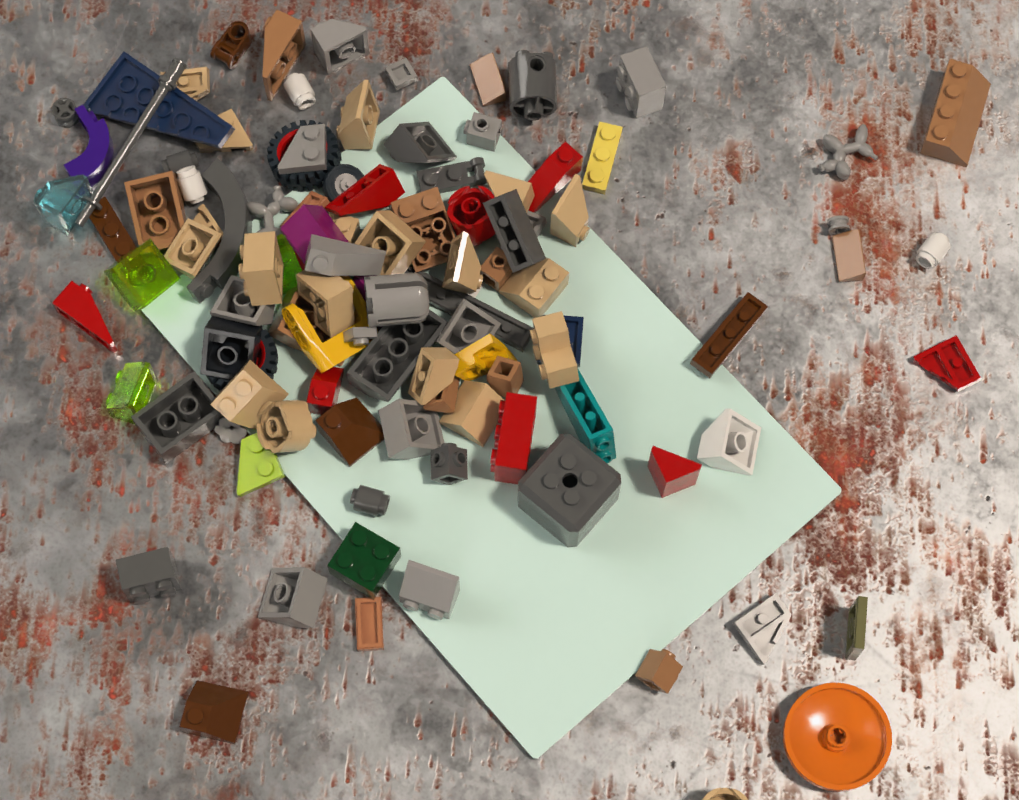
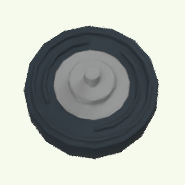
M348 164L333 167L326 173L323 180L325 197L332 202L364 177V174L358 168Z

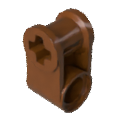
M242 21L232 22L222 37L214 44L210 57L213 60L218 59L224 62L229 69H234L252 43L247 24ZM239 34H244L241 38H235Z

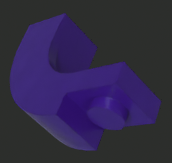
M83 104L75 108V112L89 135L88 146L80 156L64 164L65 170L79 194L90 189L102 179L111 165L114 151L113 141L104 118L98 121L93 111L88 112Z

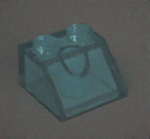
M82 174L47 182L43 188L36 192L33 202L44 223L68 236L76 225L75 220L86 204L82 197H90L93 190L88 178Z

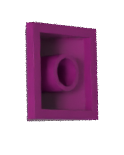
M303 204L280 228V231L304 264L311 234L348 242L323 206Z

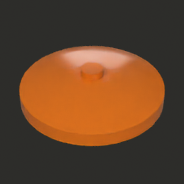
M825 683L807 690L792 705L784 722L783 743L791 765L802 778L818 788L843 792L855 790L868 784L882 771L890 756L892 732L886 713L870 694L850 684Z

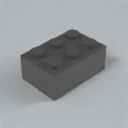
M193 371L132 415L131 418L137 429L164 463L167 464L215 429V426L224 416L210 405L215 397Z

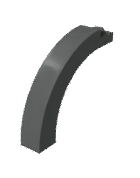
M218 158L201 176L207 188L214 192L222 201L225 213L224 233L214 257L186 287L193 299L200 304L205 298L212 295L217 286L223 290L231 275H238L239 264H243L240 256V245L244 244V234L252 233V217L247 208L248 202L233 173Z

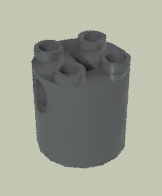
M527 50L517 51L515 57L508 62L510 111L514 115L527 120H540L557 110L556 62L551 52L530 53Z

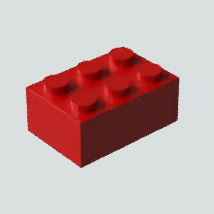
M506 392L505 401L500 400L499 419L494 436V448L497 449H492L490 472L495 473L494 481L518 484V481L527 472L536 418L537 396Z

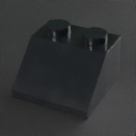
M212 316L204 327L200 374L232 380L249 360L256 364L260 350L262 325L254 326Z

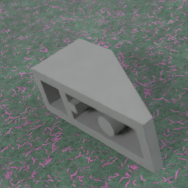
M311 234L305 258V271L328 276L380 275L386 251Z

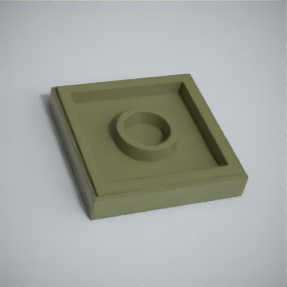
M858 596L848 610L846 660L855 661L864 650L868 597Z

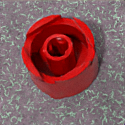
M462 187L454 192L448 201L447 215L456 236L462 232L468 233L473 246L480 245L495 234V230L483 205L484 202L493 199L494 195L486 187Z

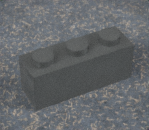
M517 189L483 203L513 273L546 259Z

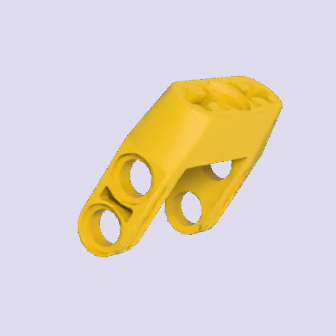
M340 276L352 285L354 291L355 324L346 330L352 327H369L366 302L351 277ZM293 303L282 309V316L303 353L321 373L368 346H354L353 342H344V331L322 343L302 309Z

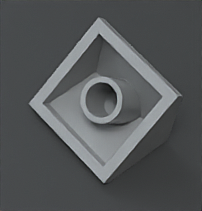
M231 275L210 311L211 316L254 326L272 324L275 304L252 306L249 296L244 294L243 283L245 280Z
M463 298L436 342L456 354L489 333L494 336L501 323Z

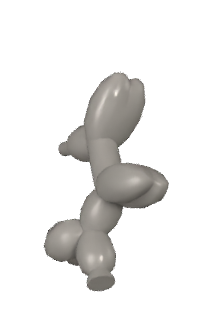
M862 124L858 127L854 142L843 145L833 135L826 134L823 136L822 142L824 146L834 155L833 159L819 164L820 172L835 170L840 179L847 180L851 169L845 162L846 154L858 151L862 156L871 157L875 161L878 159L872 147L866 143L868 137L866 125Z
M276 185L273 187V202L267 207L259 202H248L247 208L251 215L263 218L264 228L256 233L275 231L277 241L287 239L280 231V228L274 227L273 216L279 213L280 210L293 212L298 203L291 197H284L281 186Z

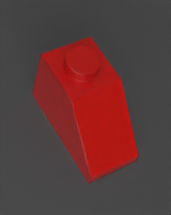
M332 367L323 373L318 369L315 371L306 401L310 413L323 415L337 404L344 368Z

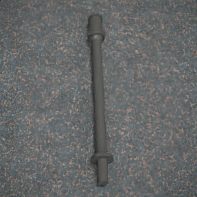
M173 58L165 74L159 77L160 87L90 197H82L86 204L75 220V223L80 227H84L94 209L102 210L103 207L99 203L100 199L167 92L176 89L178 79L187 68V65L179 59Z

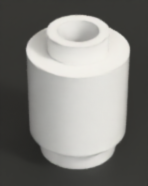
M292 73L287 76L283 86L294 106H297L300 110L311 107L316 102L315 92L306 76L302 73Z
M194 165L178 170L176 172L178 176L177 182L184 201H190L191 204L203 201L205 199L204 196L208 192L200 171L196 170Z
M931 233L917 251L916 261L925 269L936 267L951 248L949 238L943 233Z

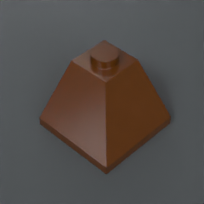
M357 397L335 404L315 420L317 430L349 467L385 440L382 425Z
M197 680L186 701L179 726L180 729L187 734L236 744L249 692Z

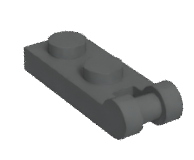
M476 157L466 162L417 171L420 191L423 192L438 187L440 193L459 190L466 186L471 188L487 184L483 169L485 167L484 159ZM474 171L475 175L468 177L467 172Z

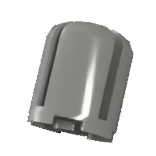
M415 272L364 277L369 327L413 324L426 320L429 313V294L427 281L421 274Z

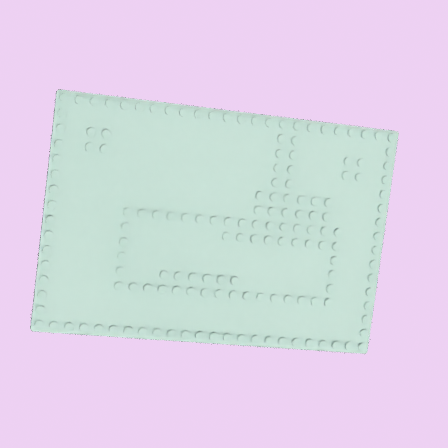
M440 77L377 125L372 149L345 150L341 153L340 164H348L358 168L364 176L379 164L393 168L405 191L398 200L421 192L417 171L466 162L476 157L484 159V172L487 170L526 182L536 172L501 135L494 152L467 144V135L463 133L467 119H472L474 112H479L445 77ZM430 122L457 158L451 161L432 163L397 162L390 156L384 143L399 124ZM474 171L467 172L468 177L475 175ZM487 184L481 185L489 189ZM313 185V192L325 196L323 187L318 188L317 185ZM296 187L294 191L292 190L284 197L295 199L299 205L311 191L304 187V192H298ZM457 190L440 193L446 212L449 206V198ZM557 193L536 212V214L545 217L547 221L538 236V241L545 257L569 272L568 285L544 315L562 311L565 316L584 317L581 359L578 369L613 429L616 458L609 462L608 465L621 474L618 500L577 547H566L518 507V484L494 481L495 473L490 472L492 449H497L494 448L495 429L484 447L441 425L444 443H455L457 447L467 449L468 479L451 485L431 480V455L409 460L389 458L385 440L349 467L317 430L315 420L321 415L313 413L310 414L312 422L316 426V436L310 440L308 446L301 451L276 453L285 476L342 541L354 523L357 522L400 547L401 558L382 587L533 759L541 757L637 673L650 649L661 651L841 493V487L723 365L718 368L711 378H708L690 364L692 358L702 348L703 344L591 228L584 241L580 240L576 247L550 234L551 213L561 198ZM387 206L348 214V216L359 219L361 234L376 211L390 209ZM280 210L279 213L273 216L274 227L281 228L280 225L292 212ZM257 217L252 221V233H256L264 228L263 218ZM496 233L491 238L483 241L475 250L480 265L485 262L496 247L500 248V242ZM285 239L278 241L284 264L282 301L286 292L297 286L296 274L302 271L294 249ZM216 248V249L212 252L211 256H210L209 259L207 260V262H206V264L204 265V267L202 268V270L208 265V263H209V262L211 261V259L214 257V255H215V253L217 252L218 248ZM447 262L423 270V272L443 281ZM182 274L141 306V310L214 395L217 396L220 391L210 383L206 375L200 374L204 327L212 317L210 311L221 294L222 289L217 286L212 295L205 298L200 304L193 299L186 288L192 279ZM485 283L475 297L476 299L533 327L532 319L534 317ZM275 304L273 320L281 304ZM429 304V310L449 322L452 317L451 315ZM271 324L262 325V329L268 331ZM272 337L278 353V369L274 373L273 380L288 393L284 400L307 401L311 380L317 368L302 351L289 347ZM531 339L523 352L502 342L517 358V361L521 362L524 381L517 394L537 396L536 418L527 471L560 434L570 433L579 440L555 388L550 389L547 379L542 380ZM436 341L432 345V347H443ZM364 348L345 359L342 366H334L344 368L337 404L357 397L381 424L378 411L397 399L416 401L408 394L414 370L389 402L369 397L349 384L347 376L348 370L366 349ZM483 375L478 377L477 379L471 380L474 382L487 383L489 385V382H487V375ZM461 378L459 380L458 390L464 382V380H462ZM730 408L761 427L753 475H744L712 468L697 459L701 435L725 409ZM438 412L439 421L444 414L443 412ZM245 427L249 435L257 433V428L254 430ZM656 446L702 464L696 484L662 498L647 467L652 447ZM567 476L562 480V483L567 488H573L577 485V480L572 476ZM360 485L385 491L386 495H390L386 514L374 516L353 510L354 504L350 503L353 489H358ZM409 560L459 577L460 591L450 619L445 617L442 620L430 617L427 611L419 608L418 611H412L403 607V603L399 600V593Z

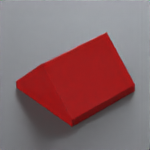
M653 446L647 465L662 498L695 485L702 464Z

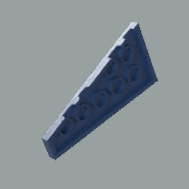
M123 51L83 105L88 112L92 110L97 116L136 125L160 87L158 81L160 76ZM177 87L175 90L167 92L146 126V129L220 149L235 131L232 125Z

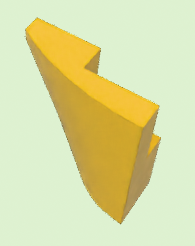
M489 333L454 354L460 359L455 376L462 380L471 381L480 376L487 375L497 356L517 361V358L500 340Z

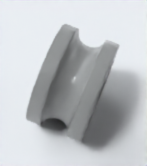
M843 215L829 218L827 220V225L830 227L828 233L830 235H837L850 231V226L847 225L849 218Z

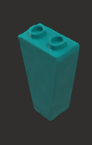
M578 369V382L555 387V391L580 442L608 464L616 458L613 429Z

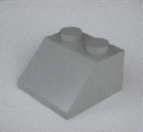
M330 19L326 22H320L310 29L314 54L328 75L370 54L368 34L365 26Z
M397 399L378 410L389 458L409 460L431 455V450L441 447V444L444 443L438 412L424 410L423 405L417 401Z
M409 560L400 589L399 600L403 603V607L409 610L418 611L419 608L427 611L428 615L435 619L442 620L443 617L450 619L460 591L459 577Z
M305 567L272 568L258 618L295 628H314L328 578Z

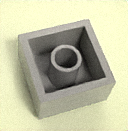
M646 46L620 55L619 66H617L618 77L615 78L618 90L620 92L623 91L626 96L625 103L627 109L633 111L635 118L661 110L664 103L666 84L648 47Z

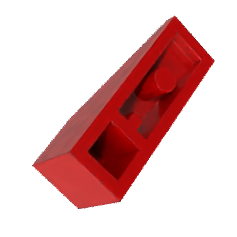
M566 141L545 160L528 181L532 183L535 194L529 207V211L536 213L574 177L575 173L578 174L581 171L583 156Z
M379 164L326 205L325 208L328 212L339 216L389 206L391 202L398 200L405 191L394 169Z
M71 281L52 302L56 311L115 354L117 348L93 300V292L82 283L78 285Z

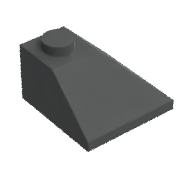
M430 122L399 124L384 143L390 156L397 162L432 163L451 161L457 158Z

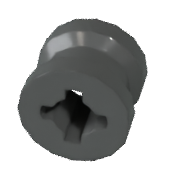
M60 98L53 103L52 113L57 124L61 127L70 128L79 121L75 112L77 107L73 100Z

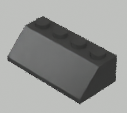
M429 310L426 320L421 323L383 326L377 333V337L369 343L348 370L349 384L369 397L389 402L415 369L421 347H432L448 322Z

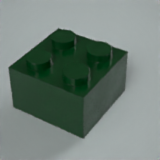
M355 522L327 567L329 574L368 597L375 599L401 558L400 547Z

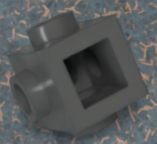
M443 443L441 447L431 450V480L451 485L468 479L467 449L457 447L455 443Z

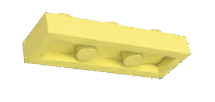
M599 121L582 183L584 190L605 195L623 127Z

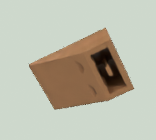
M438 187L391 202L389 209L426 241L411 263L414 271L417 273L446 263L451 241L455 238V234Z

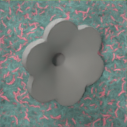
M222 417L215 426V432L220 435V440L224 443L232 442L239 444L242 437H245L247 434V429L244 426L232 423L225 417Z

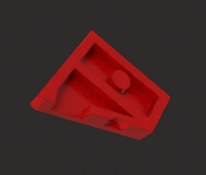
M957 335L913 356L914 363L957 392L981 380L979 373Z

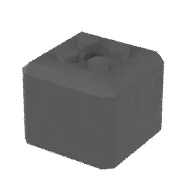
M570 433L560 434L518 481V507L566 547H577L618 500L621 474ZM567 476H572L577 480V485L573 488H567L563 485L562 480Z

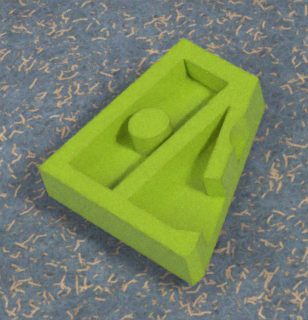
M257 433L241 439L237 494L240 497L285 477L277 454L271 453L270 449L266 450L262 447Z

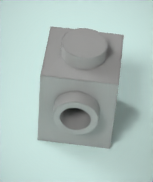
M474 112L472 119H467L463 133L467 135V144L494 152L502 132V120Z

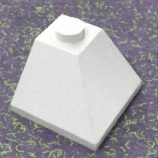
M730 408L725 409L701 435L697 459L712 468L744 475H753L761 427Z

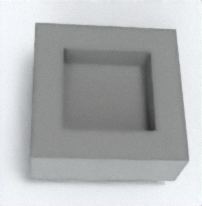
M407 58L385 67V72L396 91L418 81L417 75Z
M352 327L343 332L344 342H353L354 346L368 345L369 340L377 337V327Z

